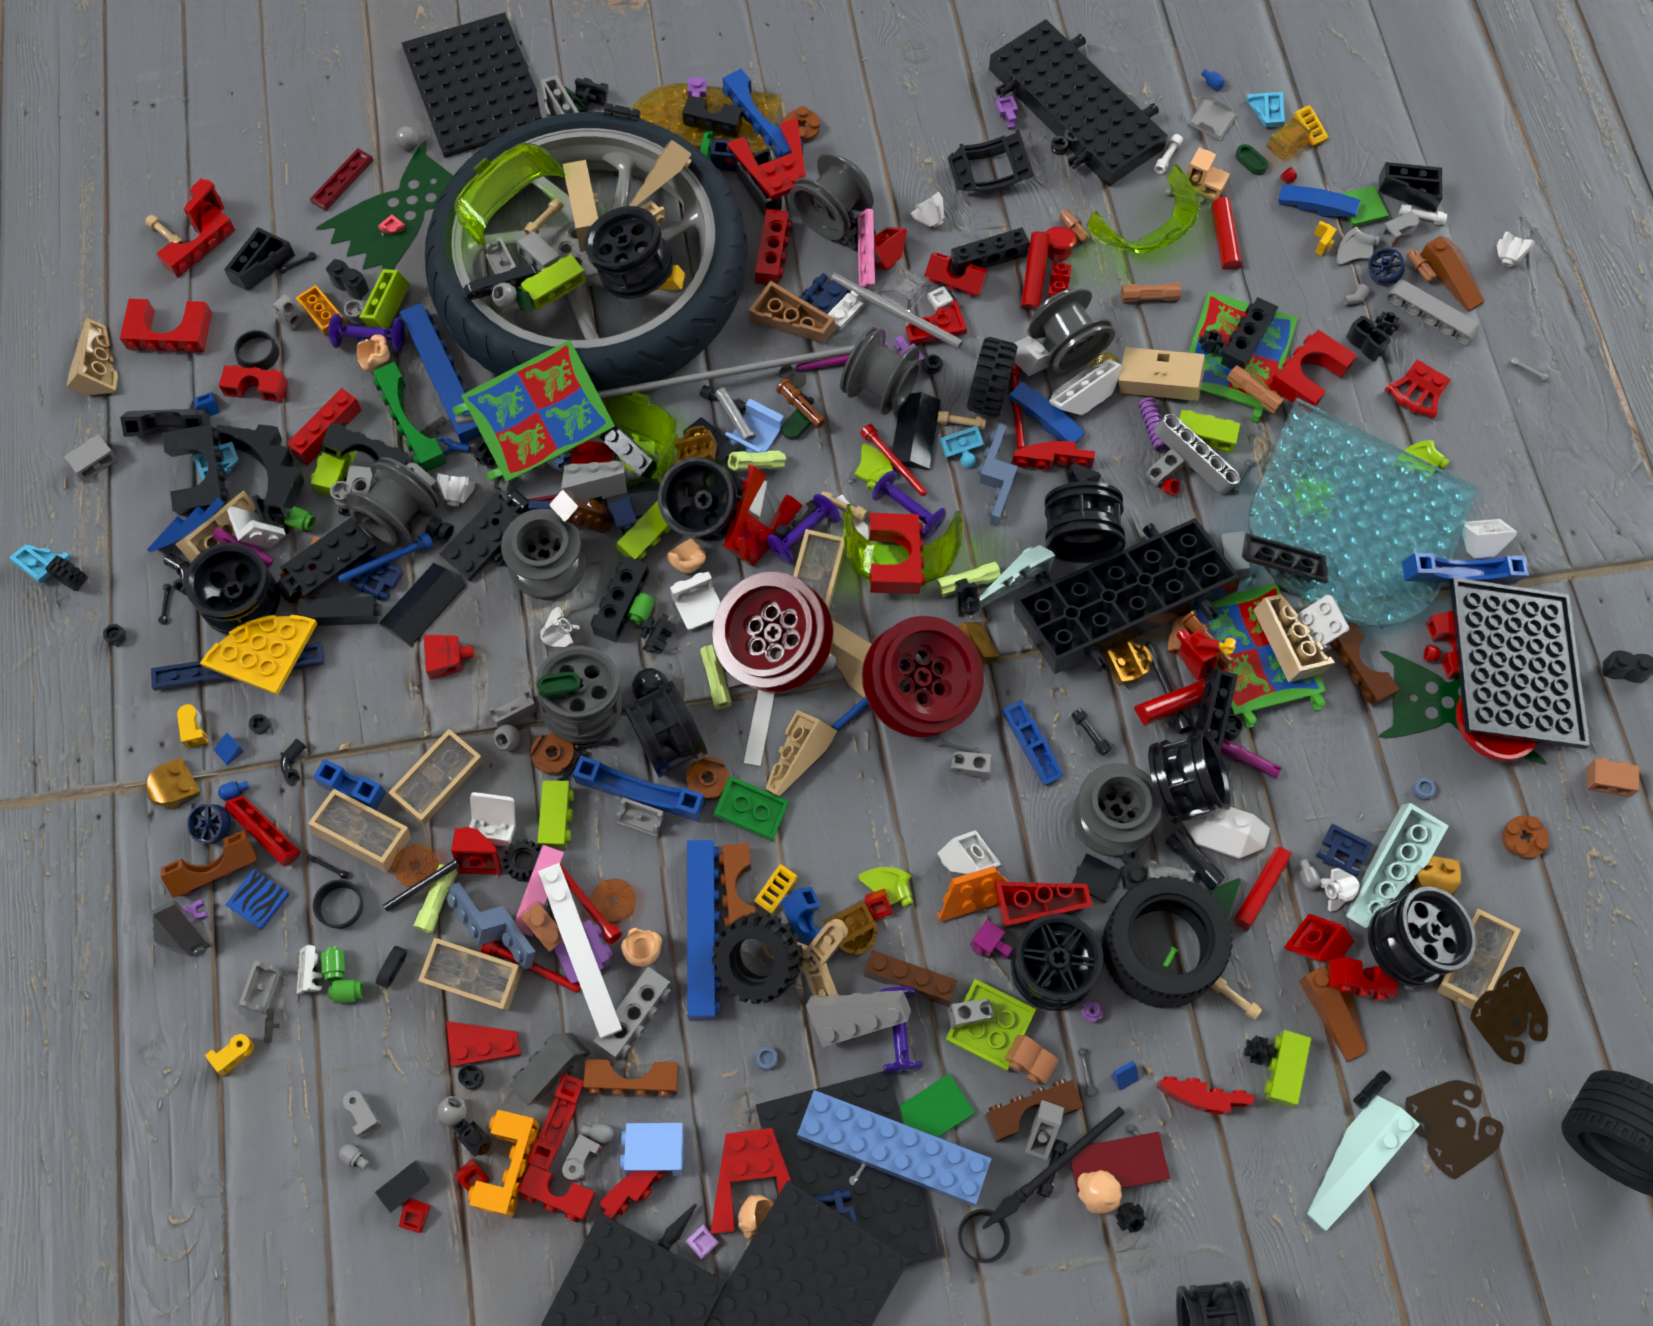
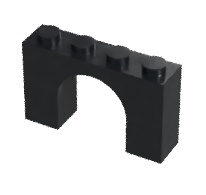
M208 424L163 432L162 438L166 454L171 457L194 453L202 454L208 463L207 475L200 484L191 488L170 491L173 512L178 515L191 514L197 507L205 511L217 497L224 502L221 506L223 507L230 497L224 482L227 480V476L222 468L224 455L219 447V442H221L219 430Z

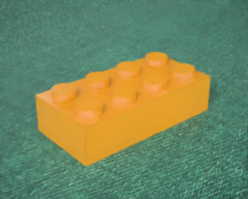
M314 285L297 296L296 300L320 331L327 336L329 334L330 318L339 312L322 291ZM340 314L341 319H342V325H344V324H345L344 318H343V316Z

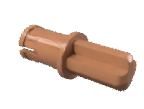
M1068 209L1060 214L1059 219L1076 234V237L1082 243H1085L1090 238V235L1081 226V221L1077 220Z
M1413 248V251H1408L1406 257L1415 266L1414 270L1419 271L1426 282H1432L1436 278V274L1429 266V261L1423 258L1417 248Z

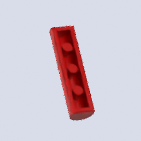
M1221 197L1214 200L1211 205L1222 269L1241 268L1242 262L1231 200L1227 197Z
M1036 231L1031 233L1020 306L1022 309L1037 310L1041 304L1050 235L1046 232Z
M1206 680L1197 681L1136 705L1133 709L1143 725L1147 726L1199 705Z
M245 796L227 800L224 807L227 812L283 867L289 866L298 858L301 851Z
M1275 847L1234 918V922L1246 931L1250 930L1291 857L1290 851L1282 847Z

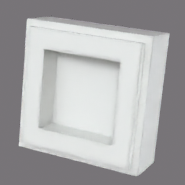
M944 286L927 294V298L935 310L944 309L954 302Z

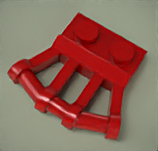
M1417 359L1405 377L1390 383L1385 388V391L1388 394L1391 393L1397 400L1398 405L1409 408L1411 413H1419L1435 419L1438 411V399L1451 379ZM1405 384L1410 385L1404 395L1398 390V388ZM1415 389L1422 392L1416 403L1408 399ZM1427 396L1432 398L1430 408L1420 406Z

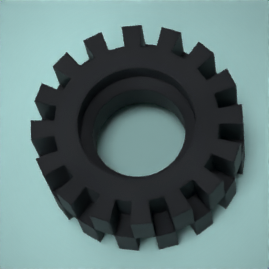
M58 555L45 568L52 577L74 591H78L88 579V576L80 571L78 567H75L74 564Z
M523 839V842L516 840V844H509V850L505 849L503 865L513 879L516 878L517 881L521 882V880L528 882L541 849L531 840L530 842L527 839ZM522 853H528L532 856V862L526 868H520L516 865V858Z

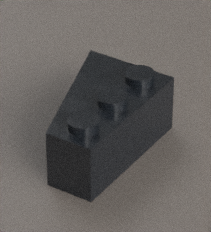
M769 147L753 155L757 166L772 161ZM738 162V178L763 214H766V209L781 210L782 196L771 200L759 186L757 180L747 172L746 167Z
M1385 162L1379 175V192L1436 212L1443 199L1442 168Z
M257 227L225 267L224 271L232 284L247 291L292 259L295 254L290 242Z
M702 417L683 431L685 436L686 430L695 426H704L705 429L710 430L717 442L714 462L728 468L729 454L741 452L740 445L729 443L727 441L729 440L728 436L725 434L720 436L716 432L717 428Z

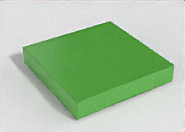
M1375 186L1341 193L1360 199L1357 216L1347 217L1352 228L1388 218L1389 215Z

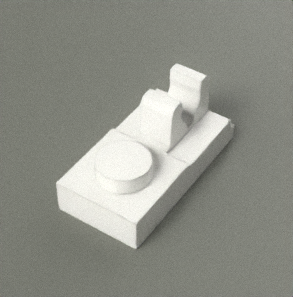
M854 291L847 293L828 313L829 316L834 318L836 329L841 331L860 311L864 303L859 300V295Z
M306 945L300 949L297 981L298 995L306 991L318 992L322 989V986H316L312 983L313 979L322 978V973L312 972L318 960L315 946Z

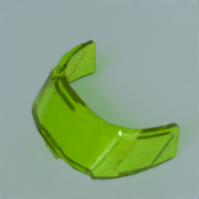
M519 143L503 152L491 162L484 158L473 168L477 175L463 188L455 199V211L458 221L478 245L481 244L485 247L484 230L490 218L500 207L533 180L546 175L564 177V169L545 148L532 143Z
M1175 164L1167 177L1174 196L1175 206L1172 217L1164 225L1139 240L1129 243L1117 235L1097 211L1092 212L1087 227L1090 229V233L1106 245L1116 246L1118 250L1148 253L1174 243L1195 225L1198 219L1197 214L1200 212L1199 200L1188 177L1180 166Z
M635 391L632 396L625 394L601 399L614 423L621 425L630 434L638 435L639 441L655 443V449L660 455L657 461L658 482L661 483L664 475L670 469L675 449L674 442L678 437V434H676V419L665 409L649 402V396Z
M846 504V511H844V544L847 558H849L855 573L869 579L871 564H899L909 558L908 552L902 546L881 545L868 541L854 526L851 506ZM960 511L955 512L953 520L944 535L934 542L924 545L923 552H920L921 556H924V569H921V574H925V583L943 578L957 557L962 544L963 529Z

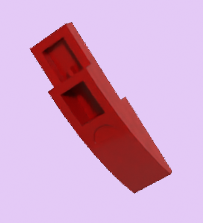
M1071 441L1042 442L1015 451L1012 465L1020 468H1037L1038 470H1051L1053 463L1060 466L1078 464L1086 468H1092L1095 451L1075 449L1076 442Z
M1165 1076L1163 1080L1157 1083V1089L1166 1096L1187 1107L1206 1113L1227 1115L1231 1112V1107L1249 1108L1254 1104V1095L1247 1094L1245 1090H1233L1232 1093H1223V1089L1213 1088L1207 1092V1082H1200L1199 1078H1186V1081H1177V1077Z
M634 1171L625 1177L599 1203V1205L606 1209L603 1214L615 1220L618 1214L622 1216L629 1208L630 1203L628 1201L630 1198L636 1203H639L641 1200L644 1202L652 1192L650 1187L655 1181L659 1182L667 1171Z

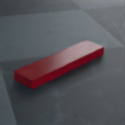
M357 148L310 198L311 203L327 211L374 161L373 157Z

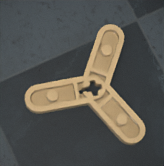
M833 919L825 924L809 946L797 942V945H802L803 950L799 957L803 958V965L799 969L804 970L812 994L819 995V997L837 994L826 962L848 935L847 926L839 919ZM763 943L765 954L774 959L770 948ZM811 956L813 957V961L816 962L814 965L812 964V960L809 959Z

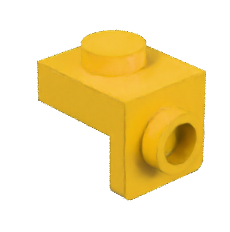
M1322 221L1318 223L1314 235L1321 238L1315 251L1320 256L1323 255L1325 250L1329 251L1334 244L1333 237L1337 230L1330 224Z

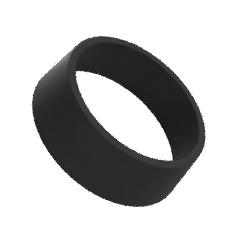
M248 331L237 339L234 346L239 366L244 368L257 367L261 370H268L279 358L277 343L264 331ZM266 338L271 340L272 348L270 353L260 361L247 362L238 356L243 344L251 339Z
M337 879L327 882L319 888L313 899L315 917L322 924L335 929L346 928L354 924L361 916L363 910V900L359 889L347 880ZM338 888L353 890L360 899L359 908L353 918L339 925L327 923L321 913V905L325 896Z
M977 1209L968 1213L961 1221L958 1230V1240L961 1249L970 1259L979 1263H991L1000 1259L1007 1251L1010 1243V1230L1005 1219H1002L998 1223L1003 1230L1004 1242L997 1255L990 1259H977L965 1250L962 1243L964 1225L968 1220L978 1215L990 1217L994 1212L990 1209Z

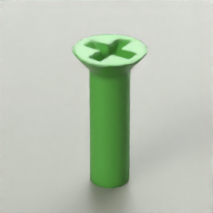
M1171 946V951L1163 963L1164 967L1168 968L1175 954L1180 952L1179 950Z

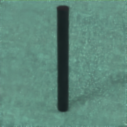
M455 858L383 904L384 909L389 912L461 866V862L458 858Z

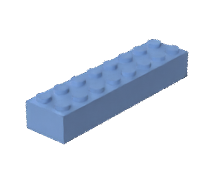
M816 1090L813 1091L797 1134V1139L972 1207H975L992 1159Z

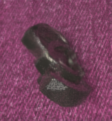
M791 365L781 367L779 371L780 378L789 379L795 388H801L805 385V374H798L796 370L792 369Z
M442 416L438 420L433 421L425 429L420 430V433L428 436L435 432L438 435V428L448 422L446 417Z
M268 1008L266 1009L267 1018L265 1019V1043L272 1042L273 1028H280V1024H274V1009Z

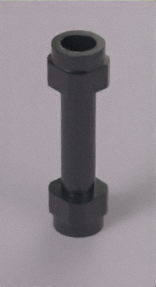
M703 385L700 396L706 400L713 399L719 402L715 396L714 388ZM740 399L733 400L740 413L743 414L746 410V403Z
M1082 708L1077 709L1071 714L1074 722L1077 725L1080 724L1096 745L1095 750L1101 756L1107 754L1112 749L1107 740H1102L1087 720L1088 715Z
M1055 1139L1051 1149L1053 1153L1049 1165L1066 1152L1068 1143ZM1055 1174L1038 1187L1037 1194L1050 1198L1054 1188L1052 1183Z

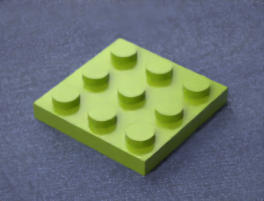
M974 979L964 1002L989 999L994 1019L983 1023L962 1026L957 1029L951 1028L945 1041L1007 1072L1010 1063L1005 1059V1056L1017 1035L1025 1034L1036 1009Z

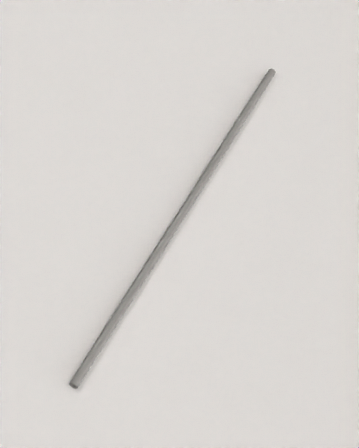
M854 346L597 392L601 399L848 355ZM471 414L455 417L456 425L474 422Z

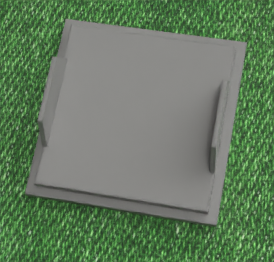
M1205 99L1188 125L1221 141L1238 115L1229 111V106L1219 100L1213 103Z

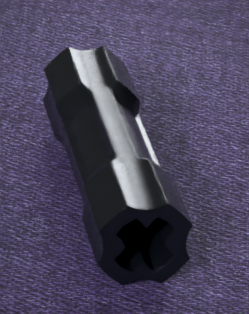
M1181 829L1176 830L1166 839L1165 843L1195 871L1199 879L1210 891L1224 880L1225 876L1197 850Z

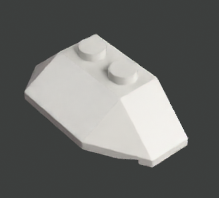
M1108 359L1103 364H1098L1082 371L1056 389L1049 403L1061 410L1083 415L1088 413L1093 407L1112 395L1121 373L1122 365Z
M1233 807L1226 811L1220 810L1215 814L1208 813L1193 817L1188 821H1181L1196 845L1236 859H1241L1263 850L1270 828L1254 814Z

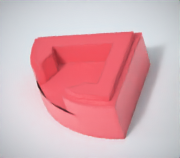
M392 214L378 226L380 231L387 234L400 233L406 229L405 224Z

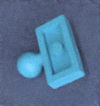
M978 426L939 439L945 458L961 453V465L968 469L976 464V457L969 450L984 445Z

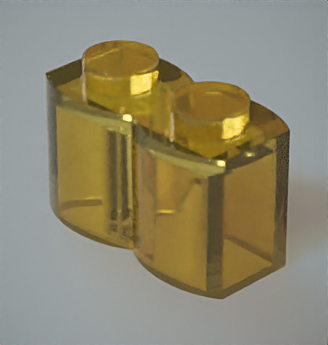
M1292 118L1283 128L1271 136L1267 147L1282 160H1285L1287 157L1291 158L1300 146L1304 147L1309 142L1311 131L1296 118Z

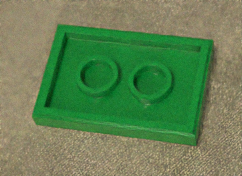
M729 776L712 816L772 842L789 801Z
M947 1074L899 1106L904 1125L935 1137H940L975 1113L950 1074Z

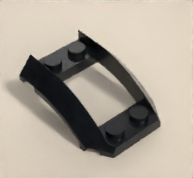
M1019 129L1015 130L1016 133L1007 137L1003 135L987 142L972 145L959 144L960 147L954 154L952 152L948 157L957 189L973 192L996 190L1033 177L1035 174ZM1007 153L1013 171L1012 175L987 182H975L969 160L983 159Z

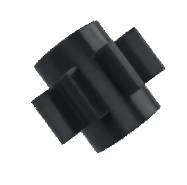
M1383 311L1381 316H1377L1375 320L1376 328L1392 336L1393 332L1397 331L1400 327L1398 324L1400 318L1393 312L1385 313Z
M1215 329L1205 330L1204 335L1200 336L1199 343L1202 344L1200 350L1207 354L1214 352L1217 354L1224 345V341L1221 340L1223 334H1220Z
M480 441L473 447L476 450L473 456L481 465H492L495 462L484 441Z
M1256 1035L1252 1040L1247 1039L1244 1055L1250 1056V1063L1263 1065L1267 1060L1271 1061V1054L1274 1053L1273 1045H1268L1267 1037L1263 1038Z
M1132 1202L1122 1204L1115 1215L1118 1220V1226L1122 1231L1128 1229L1130 1233L1138 1232L1144 1226V1221L1146 1220L1144 1216L1145 1211L1140 1204L1136 1206Z

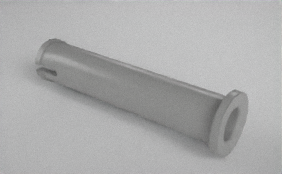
M726 388L717 390L715 396L739 432L742 440L748 443L754 440L756 433L751 431Z

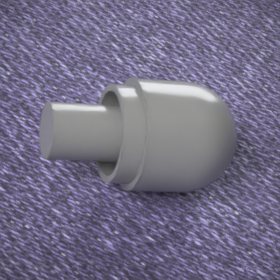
M1308 859L1300 861L1299 863L1302 868L1300 878L1304 887L1309 890L1317 889L1320 885V877L1314 867H1310Z
M597 1123L593 1124L592 1127L582 1125L581 1135L590 1136V1140L597 1143H609L614 1136L613 1129L605 1124Z
M345 1144L340 1148L339 1158L348 1166L353 1168L358 1166L363 1170L369 1166L370 1162L363 1158L364 1153H362V1150L353 1144Z

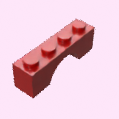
M215 206L200 218L202 230L196 239L184 244L170 242L156 253L162 265L177 278L235 231L231 220Z
M341 388L286 443L292 455L308 466L320 453V448L330 423L349 424L362 411L357 399Z

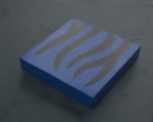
M253 869L225 905L262 930L290 894Z

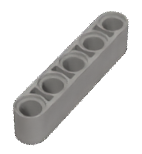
M1398 280L1387 295V300L1392 305L1462 345H1469L1480 330L1478 322L1407 281Z
M1167 414L1157 424L1155 434L1169 448H1173L1216 491L1221 494H1227L1239 483L1240 476L1237 471L1178 417L1173 414Z

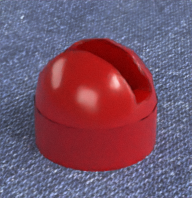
M1289 167L1280 175V178L1285 183L1290 184L1297 178V173L1293 167Z
M1167 479L1162 485L1163 492L1168 495H1176L1180 489L1177 479Z
M1427 644L1423 653L1424 661H1437L1441 656L1440 649L1434 645Z

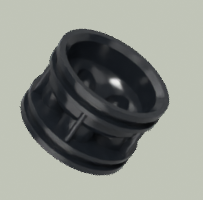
M624 206L613 209L599 217L586 234L584 242L585 251L591 263L597 269L605 289L615 297L635 299L646 296L661 287L671 274L673 255L667 242L662 238V233L655 217L644 208ZM645 247L641 253H638V248ZM622 258L627 260L624 262H619Z
M701 457L684 459L673 465L666 472L658 490L660 513L665 522L680 534L703 541L722 540L726 538L730 522L735 519L737 512L735 510L736 504L740 502L743 490H741L743 480L730 468ZM711 474H714L717 480L714 488H709L706 484V480ZM690 483H693L697 488V493L693 497H687L685 494V488ZM727 492L726 505L723 506L720 501L721 496ZM695 507L698 510V515L695 519L688 521L686 512L689 508ZM712 513H717L718 519L709 525L708 517Z
M1080 481L1056 487L1045 496L1044 506L1045 517L1047 518L1046 549L1054 553V558L1073 563L1098 562L1123 551L1125 548V529L1121 525V515L1123 514L1124 506L1123 494L1118 488L1102 482Z
M230 542L211 546L202 551L192 561L186 572L185 591L189 600L208 625L223 635L228 636L231 630L251 620L275 615L280 603V593L275 587L277 583L275 578L267 569L258 553L243 544ZM250 571L249 578L245 582L238 580L242 572ZM220 578L227 579V584L224 588L214 587V584ZM215 601H225L224 606L212 608Z
M672 680L667 682L668 687L666 688L660 685L658 690L638 700L636 698L632 699L633 704L629 706L627 703L622 704L658 778L663 777L662 772L665 770L671 773L672 768L692 758L697 760V755L700 753L703 756L708 754L695 722Z
M1207 729L1199 730L1198 733L1191 732L1188 738L1172 743L1168 740H1163L1160 743L1156 742L1149 746L1148 760L1153 786L1159 803L1170 822L1177 824L1182 820L1188 821L1193 817L1208 813L1215 814L1220 810L1226 811L1230 809L1231 790L1226 767L1220 750Z
M1426 886L1418 888L1406 894L1400 900L1391 902L1378 909L1373 914L1368 926V942L1375 961L1385 974L1405 986H1422L1436 980L1441 975L1454 972L1467 965L1475 952L1476 935L1467 911L1455 897L1436 887ZM1409 928H1411V929L1414 930V931H1413V937H1414V939H1413L1412 936H1411V933H1410ZM1424 947L1429 948L1430 958L1424 954Z
M1240 1280L1234 1281L1232 1285L1229 1282L1202 1286L1190 1285L1189 1290H1187L1186 1286L1177 1287L1176 1315L1178 1326H1256L1247 1290Z

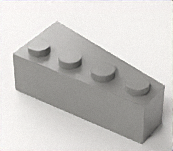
M903 990L874 992L873 994L853 993L852 995L841 996L839 994H830L824 997L813 995L806 1004L822 1047L907 1022L911 1013Z

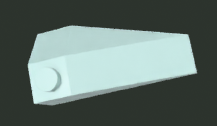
M1041 545L1025 549L979 597V609L1035 581V576L1038 573H1041L1042 577V571H1046L1049 574L1055 557L1054 553Z

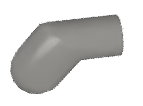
M1359 284L1355 294L1344 296V304L1351 305L1364 302L1369 294V287L1365 284Z

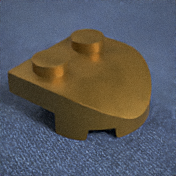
M695 426L687 429L686 435L681 440L677 438L674 442V446L677 449L674 465L679 461L692 457H701L714 461L717 442L711 431L705 429L704 426Z
M1134 639L1103 652L1117 685L1137 682L1149 672L1150 665L1152 664L1149 650L1145 645L1140 646L1135 643Z
M182 757L157 766L151 772L147 781V796L155 806L158 804L167 809L179 808V803L200 796V789Z
M1432 856L1429 863L1411 881L1414 889L1426 886L1436 887L1454 896L1461 882L1460 861Z
M863 900L823 920L827 924L833 919H839L847 926L848 935L839 946L843 951L857 955L865 953L873 947L878 927Z

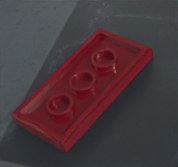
M1159 1131L1087 1145L1070 1160L1077 1196L1080 1191L1077 1181L1082 1173L1097 1172L1099 1170L1107 1171L1120 1183L1121 1189L1170 1179Z

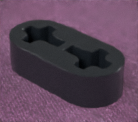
M397 945L392 948L377 975V985L386 989L391 986L406 959V949Z

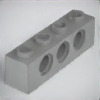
M647 967L616 1010L622 1029L627 1030L626 1036L618 1039L615 1037V1034L601 1039L598 1034L593 1041L595 1045L617 1061L620 1057L624 1058L631 1049L630 1043L633 1039H638L645 1029L643 1025L648 1019L652 1020L658 1012L656 1007L661 1001H666L672 992L670 981L650 967ZM648 991L654 993L652 1000L644 1001L642 999L644 993ZM633 1010L641 1012L640 1017L636 1020L629 1018V1014Z

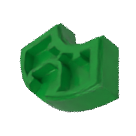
M705 131L700 151L710 160L712 140L715 139V133Z

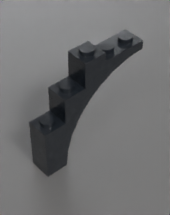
M258 424L256 430H252L249 428L217 425L216 429L219 430L221 435L220 444L232 442L235 448L257 459L266 469L268 489L263 504L268 516L288 519L305 481L300 468L291 467L293 458L289 447L280 446L282 438L278 427Z

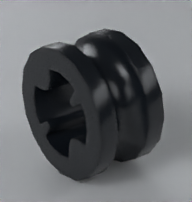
M1063 136L1054 137L1051 142V151L1056 155H1063L1067 151L1068 140Z
M255 714L249 720V727L252 732L261 735L269 730L270 722L266 716ZM258 720L262 722L263 727H257V729H255V727L257 726L256 722Z

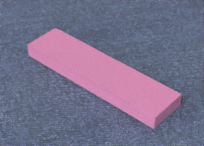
M866 209L857 215L859 285L866 289L875 285L874 220L872 209Z
M545 845L541 847L514 920L523 934L533 937V933L518 915L535 901L539 902L544 908L547 900V894L538 871L557 863L560 864L564 854L562 851Z

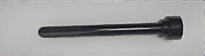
M1147 641L1144 645L1151 654L1152 665L1165 694L1172 692L1173 689L1154 646L1150 641ZM1183 712L1174 714L1176 718L1174 726L1178 734L1188 732L1194 727L1190 718H1187Z

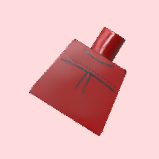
M424 635L425 666L430 680L463 670V659L474 658L473 645L462 646L459 637L456 635Z

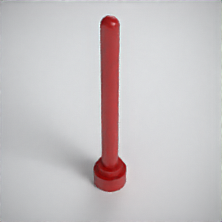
M1015 362L1010 377L1011 392L1019 385L1018 377L1021 373V368ZM1013 402L1017 448L1021 449L1025 447L1021 406Z
M873 424L866 425L861 430L860 435L866 441L873 442L921 496H926L927 490L878 437L877 429Z
M560 864L569 889L600 926L603 939L609 945L618 941L622 936L621 930L616 925L607 922Z
M498 940L482 945V953L489 956L497 954L520 965L514 960L511 951L501 947ZM534 962L532 967L528 968V970L575 993L581 990L579 984L571 983L569 979Z

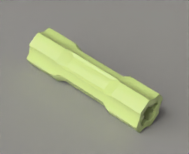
M781 451L761 453L732 452L729 454L728 466L733 471H745L748 465H753L758 469H782L785 466L786 457Z
M996 562L964 573L937 579L938 590L942 597L955 594V582L967 578L969 583L975 582L976 585L994 582L1001 575L1000 568Z
M714 645L704 646L700 651L711 689L714 709L728 708L732 703L722 665L716 655Z
M439 864L438 869H440V868L443 867L444 865H443V864ZM456 869L432 884L425 903L413 925L416 929L430 934L433 933L448 891L458 872Z

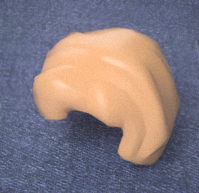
M373 335L370 340L366 339L357 344V359L364 371L373 372L388 364L390 352L385 336Z
M690 538L669 551L667 555L672 567L683 574L698 570L706 560L704 548L695 538Z
M632 928L628 930L625 940L622 941L621 950L630 964L638 967H648L656 961L660 954L662 938L656 932Z
M1099 1170L1097 1172L1082 1173L1078 1177L1077 1184L1080 1190L1078 1196L1089 1212L1105 1214L1119 1207L1122 1198L1121 1185L1109 1172Z
M751 1195L743 1203L738 1213V1226L743 1231L745 1238L753 1239L774 1204L772 1200L761 1195Z

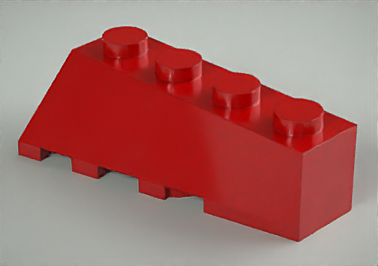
M995 882L997 907L1002 926L1037 919L1049 914H1059L1092 906L1087 884Z

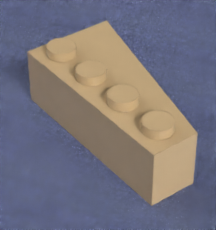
M1282 594L1266 597L1256 606L1254 612L1288 682L1322 675L1335 663L1331 657L1328 658L1322 651L1324 648L1320 642L1316 643L1311 637L1309 628L1300 623L1297 619L1298 614Z

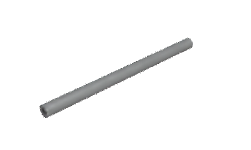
M836 272L832 275L831 281L834 280L849 291H854L860 297L957 349L962 347L963 340Z

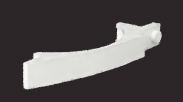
M557 863L538 871L600 1038L602 1039L622 1031L560 864Z

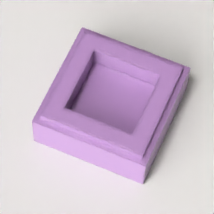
M704 1224L686 1240L701 1260L719 1244Z

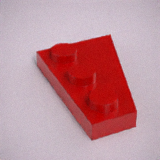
M957 300L952 302L951 306L945 309L940 308L936 310L935 314L922 318L954 336L967 334V328ZM912 324L905 327L910 345L940 340Z
M446 1021L452 1068L521 1055L517 1031Z

